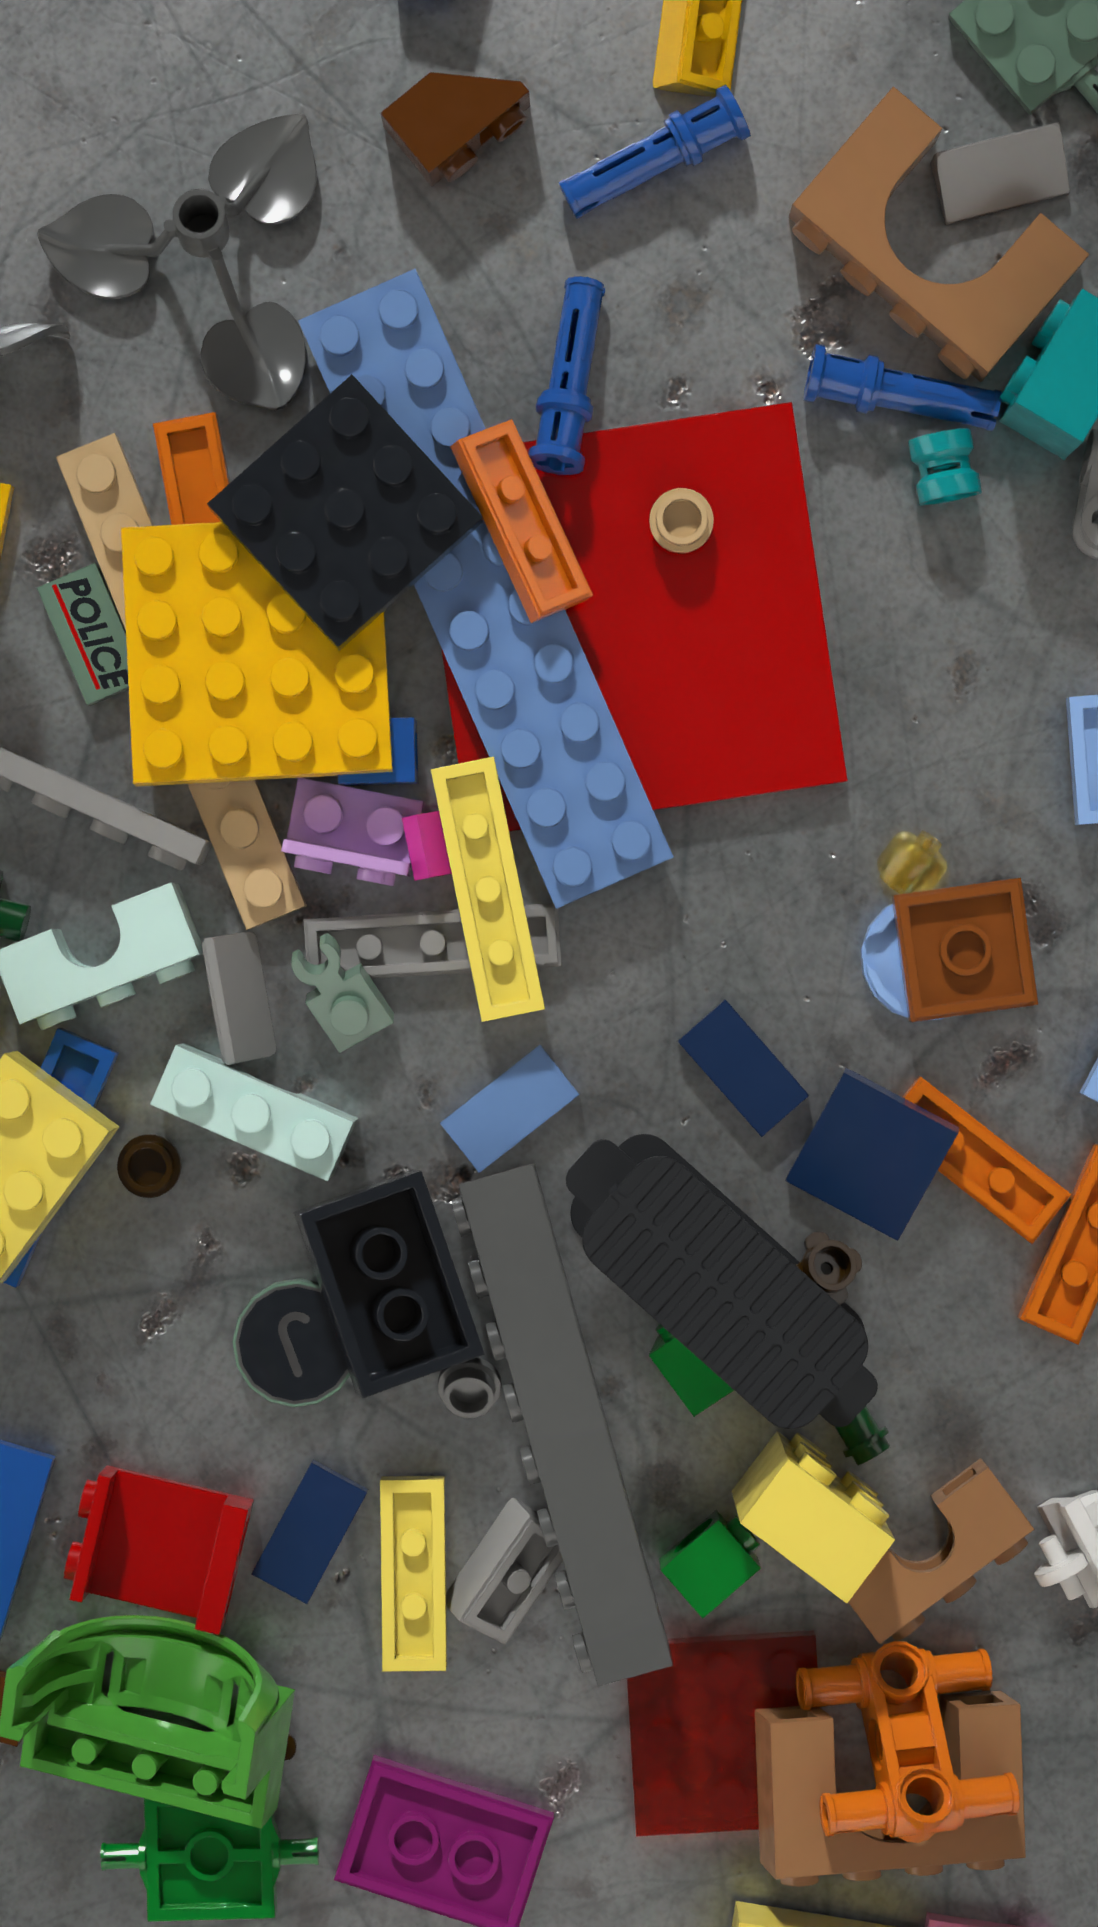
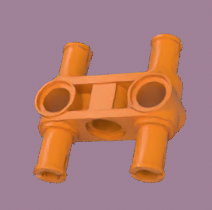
M893 1641L884 1644L876 1652L860 1653L852 1659L849 1665L812 1669L798 1668L796 1672V1691L799 1705L803 1711L810 1710V1708L853 1703L861 1709L876 1787L872 1790L837 1794L822 1793L819 1802L820 1818L823 1831L827 1837L834 1836V1834L881 1829L884 1835H889L891 1838L899 1837L907 1842L920 1843L929 1840L935 1833L957 1830L958 1827L963 1826L964 1819L1007 1814L1013 1816L1019 1813V1789L1016 1778L1011 1772L1004 1773V1775L961 1780L953 1774L939 1708L938 1694L990 1690L993 1679L989 1655L985 1649L933 1656L931 1651L925 1650L922 1647H915L907 1642ZM893 1670L899 1673L905 1679L907 1688L895 1689L889 1686L883 1680L880 1671ZM912 1793L925 1797L931 1804L933 1814L921 1815L914 1812L908 1805L906 1795Z

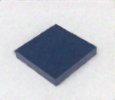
M845 1068L788 1172L785 1181L898 1241L958 1135L959 1127L860 1074Z

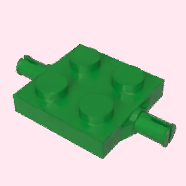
M145 1798V1827L139 1843L106 1844L104 1842L101 1845L102 1871L108 1869L140 1870V1876L147 1890L148 1922L275 1918L277 1913L276 1880L281 1865H319L320 1853L318 1850L319 1837L281 1839V1833L274 1820V1813L261 1829Z

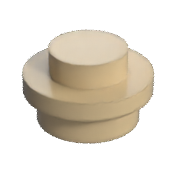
M676 488L662 494L654 503L649 518L650 530L656 542L664 549L674 553H689L700 548L708 540L714 524L713 511L708 501L700 493L687 488Z

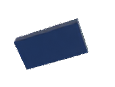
M726 999L677 1040L761 1137L809 1096Z
M313 1459L251 1575L308 1604L369 1489Z

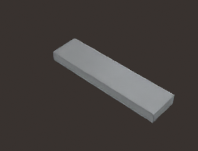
M554 903L524 905L537 968L562 966L558 909L555 908ZM459 909L304 919L306 960L314 965L322 964L327 960L326 955L322 953L319 947L320 936L328 933L335 938L340 946V965L343 970L347 971L361 963L371 979L472 972Z

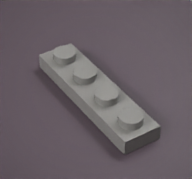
M0 746L1 790L9 792L12 783H18L36 792L32 799V804L63 818H67L71 808L91 816L94 819L89 828L90 830L125 845L129 834L152 844L148 853L149 857L183 871L187 860L198 865L204 864L212 846L211 841Z

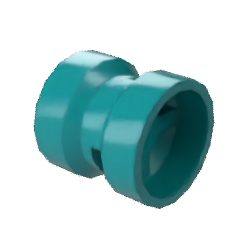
M971 429L945 430L919 436L908 441L911 461L919 466L921 477L916 485L919 505L925 506L953 502L982 493L979 473L971 468L969 455L974 449Z

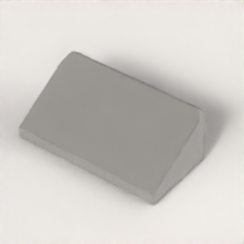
M1052 123L944 150L934 154L930 162L945 225L1070 193L1063 138L1059 123Z
M242 932L204 938V942H201L222 1062H225L226 1065L266 1058L276 1054L277 1048L257 936L254 932Z
M511 1498L446 1592V1606L458 1621L504 1645L563 1561L559 1545L547 1548L536 1511L519 1500Z

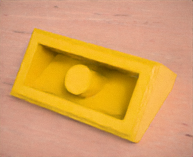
M663 0L653 87L664 91L716 97V89L725 84L731 91L742 0Z

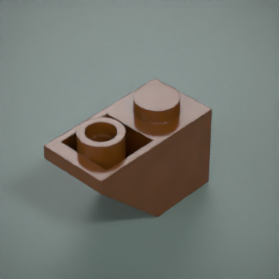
M430 72L380 114L384 129L432 187L444 177L451 183L465 174L478 160L474 152L491 138L495 137L498 142H502L514 134L528 119L524 111L530 107L529 90L521 81Z

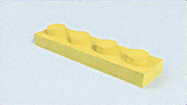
M494 757L431 769L481 1020L485 1022L544 1010L545 1005Z

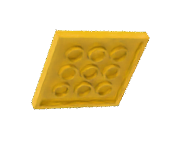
M222 522L121 527L133 784L136 787L393 772L385 612L381 613L339 651Z

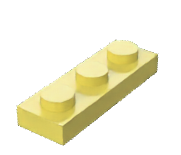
M381 1476L382 1672L446 1671L445 1476Z

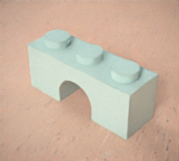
M171 882L112 905L120 928V943L112 958L102 965L92 967L78 961L71 954L61 929H50L1 948L0 976L19 1024L37 1020L42 1031L76 1018L73 1006L96 997L101 1008L135 995L136 992L132 983L156 974L159 984H163L196 971L192 959L203 955L202 944L179 883Z
M186 1043L175 1045L150 1103L154 1107L325 1181H329L333 1177L358 1120L355 1116L304 1094L292 1093L257 1079L242 1071L241 1067L234 1064L226 1065L225 1062H222V1059Z

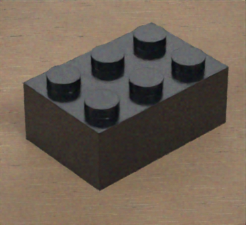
M411 1170L293 1212L355 1393L361 1398L369 1397L485 1355L422 1171Z

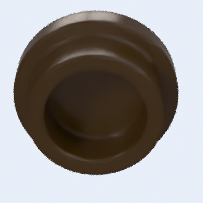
M156 1134L140 1135L130 1140L121 1150L117 1161L118 1175L124 1187L134 1195L143 1198L159 1197L170 1191L177 1183L182 1168L181 1157L174 1144Z

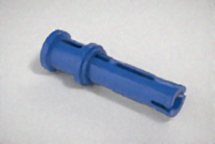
M725 84L716 89V97L684 114L678 110L669 114L668 119L664 120L665 127L657 130L652 135L623 148L580 173L578 172L565 180L559 181L560 189L575 218L582 217V215L592 211L599 205L624 194L682 162L686 167L690 164L695 166L703 162L704 153L735 137L741 141L750 137L751 134L747 122L727 85Z
M582 276L570 277L565 280L564 288L566 289L556 338L549 389L544 390L541 396L537 398L536 412L541 416L536 446H532L528 450L529 457L536 469L557 475H574L584 470L585 457L580 453L584 425L592 420L593 405L591 404V399L586 394L605 288L602 282Z
M815 344L807 372L803 401L813 403L817 397L853 404L855 405L856 412L865 414L867 411L873 412L875 406L985 428L987 431L992 432L996 425L994 416L998 417L1002 391L996 389L993 391L884 368V361L879 360L877 356L868 355L865 360L827 353L824 345Z

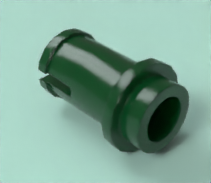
M866 1406L847 1426H835L847 1447L842 1451L846 1458L852 1456L857 1466L873 1459L890 1447L885 1438V1435L889 1433L886 1426L879 1428Z

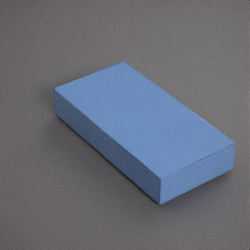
M540 1044L446 1117L440 1124L480 1173L579 1096V1093Z

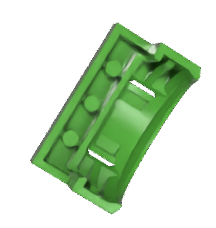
M145 1615L102 1617L80 1622L60 1631L54 1630L43 1641L7 1668L0 1716V1737L20 1741L23 1738L21 1767L262 1829L278 1808L295 1689L277 1685L270 1673L235 1641L222 1634L217 1635L196 1630L193 1623ZM113 1651L110 1685L106 1697L102 1691L106 1655ZM117 1706L145 1708L174 1714L198 1722L214 1731L205 1732L126 1712Z

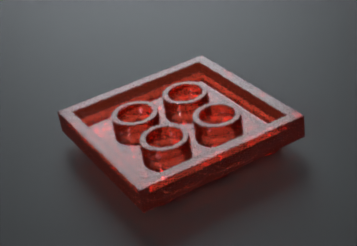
M810 1630L668 1639L673 1656V1666L627 1678L636 1837L759 1830L755 1709L800 1706L796 1691V1672L798 1668H818L815 1632Z

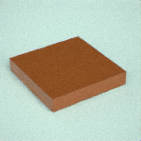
M1021 878L892 895L909 1022L1038 1005Z

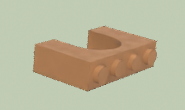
M893 86L792 204L788 217L796 224L792 228V232L813 252L820 255L826 249L844 265L840 270L842 276L859 292L870 296L875 291L893 307L889 312L890 317L904 331L916 338L921 333H924L941 348V351L937 354L939 359L953 373L963 379L973 375L978 381L982 382L1076 273L1090 254L1040 213L999 262L978 278L958 284H941L925 280L908 270L896 257L889 244L885 229L886 205L894 191L934 146L942 127Z
M1001 1690L940 1695V1712L953 1774L961 1780L1004 1775V1773L1011 1772L1016 1778L1019 1789L1020 1809L1019 1813L1013 1816L1007 1814L964 1819L963 1826L958 1827L957 1830L935 1833L929 1840L920 1843L907 1842L899 1837L891 1838L889 1835H884L881 1829L834 1834V1836L827 1837L821 1824L819 1802L822 1793L837 1794L834 1718L820 1707L804 1711L800 1706L755 1709L760 1863L775 1879H780L782 1884L801 1887L817 1884L819 1876L842 1874L843 1878L848 1880L870 1881L880 1878L881 1870L904 1868L905 1872L911 1875L929 1876L943 1872V1865L966 1863L968 1868L975 1870H996L1005 1866L1004 1860L1026 1858L1020 1703ZM928 1801L917 1813L932 1815L933 1809L930 1802Z

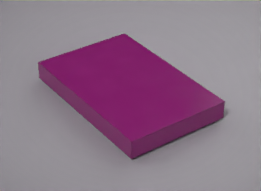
M373 1755L334 1880L477 1927H519L553 1823L554 1812Z

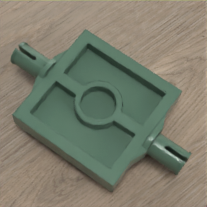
M964 0L949 13L948 19L1029 115L1033 114L1055 94L1072 89L1074 86L1098 115V72L1095 70L1098 64V0Z

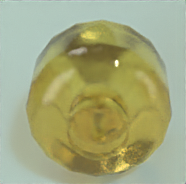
M909 831L896 833L877 860L881 879L899 894L932 890L947 869L945 857L938 852L942 844L926 831H921L918 836Z

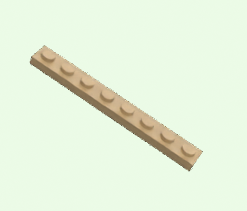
M113 433L56 456V459L126 630L121 527L154 526L121 442L118 436ZM257 780L188 784L246 930L307 907L287 854L281 852L282 842Z

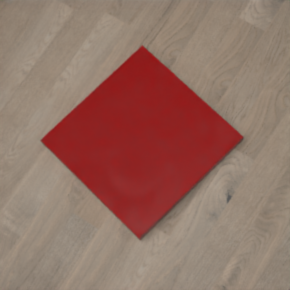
M792 402L583 433L580 453L585 457L584 470L581 473L557 475L535 468L593 594L586 601L565 609L653 811L847 782ZM537 440L523 442L527 452L532 446H536ZM676 488H687L700 493L708 501L713 511L714 524L708 540L700 548L689 553H674L664 549L656 542L650 530L649 518L654 503L662 494ZM442 650L458 764L489 758ZM499 780L509 832L519 831L521 828Z

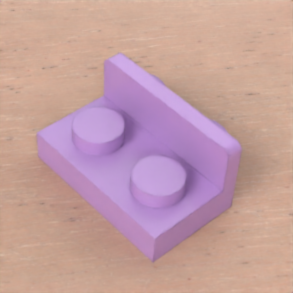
M298 778L287 838L283 839L281 852L296 855L293 866L295 868L331 874L333 862L357 866L356 879L394 886L396 874L410 877L412 870L402 818L422 814L424 801Z

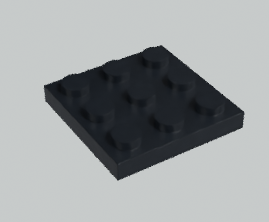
M352 374L207 503L214 515L339 651L483 523L482 515Z

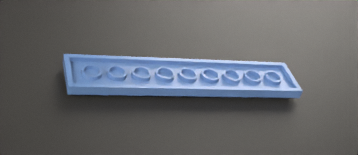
M416 268L298 320L329 393L334 391L352 374L480 513L450 446L457 440L486 428ZM483 520L482 524L421 577L414 586L489 757H494L498 778L554 906L558 909L674 857L566 610L536 622H530Z

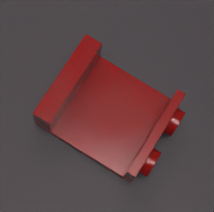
M107 1465L99 1473L97 1481L87 1479L82 1492L78 1517L86 1518L88 1521L83 1543L72 1542L65 1565L64 1579L73 1581L69 1600L82 1603L89 1593L197 1618L194 1629L220 1635L227 1620L254 1499Z

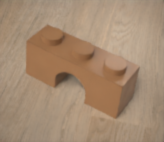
M982 1458L930 1495L945 1516L948 1525L947 1538L941 1550L926 1560L911 1561L898 1556L889 1548L848 1602L879 1644L890 1636L895 1641L907 1637L925 1621V1617L922 1614L925 1610L942 1598L946 1603L960 1598L975 1585L977 1581L973 1576L975 1573L993 1560L997 1565L1008 1562L1027 1546L1028 1541L1025 1539V1536L1035 1529Z

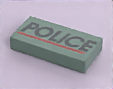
M93 563L37 587L86 704L92 706L129 690L126 630L99 566Z

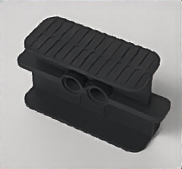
M638 1134L626 1139L618 1147L610 1140L600 1139L595 1141L569 1169L566 1175V1186L575 1196L570 1210L571 1221L575 1231L582 1237L583 1248L588 1259L772 1424L785 1429H796L809 1424L819 1414L831 1425L844 1427L850 1424L876 1395L878 1389L877 1380L863 1366L868 1354V1338L859 1315L845 1302L839 1305L796 1266L800 1262L665 1141L654 1135Z

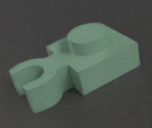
M326 933L320 936L319 943L322 953L327 957L324 963L319 965L309 963L305 959L304 954L298 949L292 952L291 966L294 974L300 981L316 986L314 990L307 993L305 1003L338 1052L341 1053L393 1024L394 1012L361 963L347 971L343 970L340 965V946L334 937Z

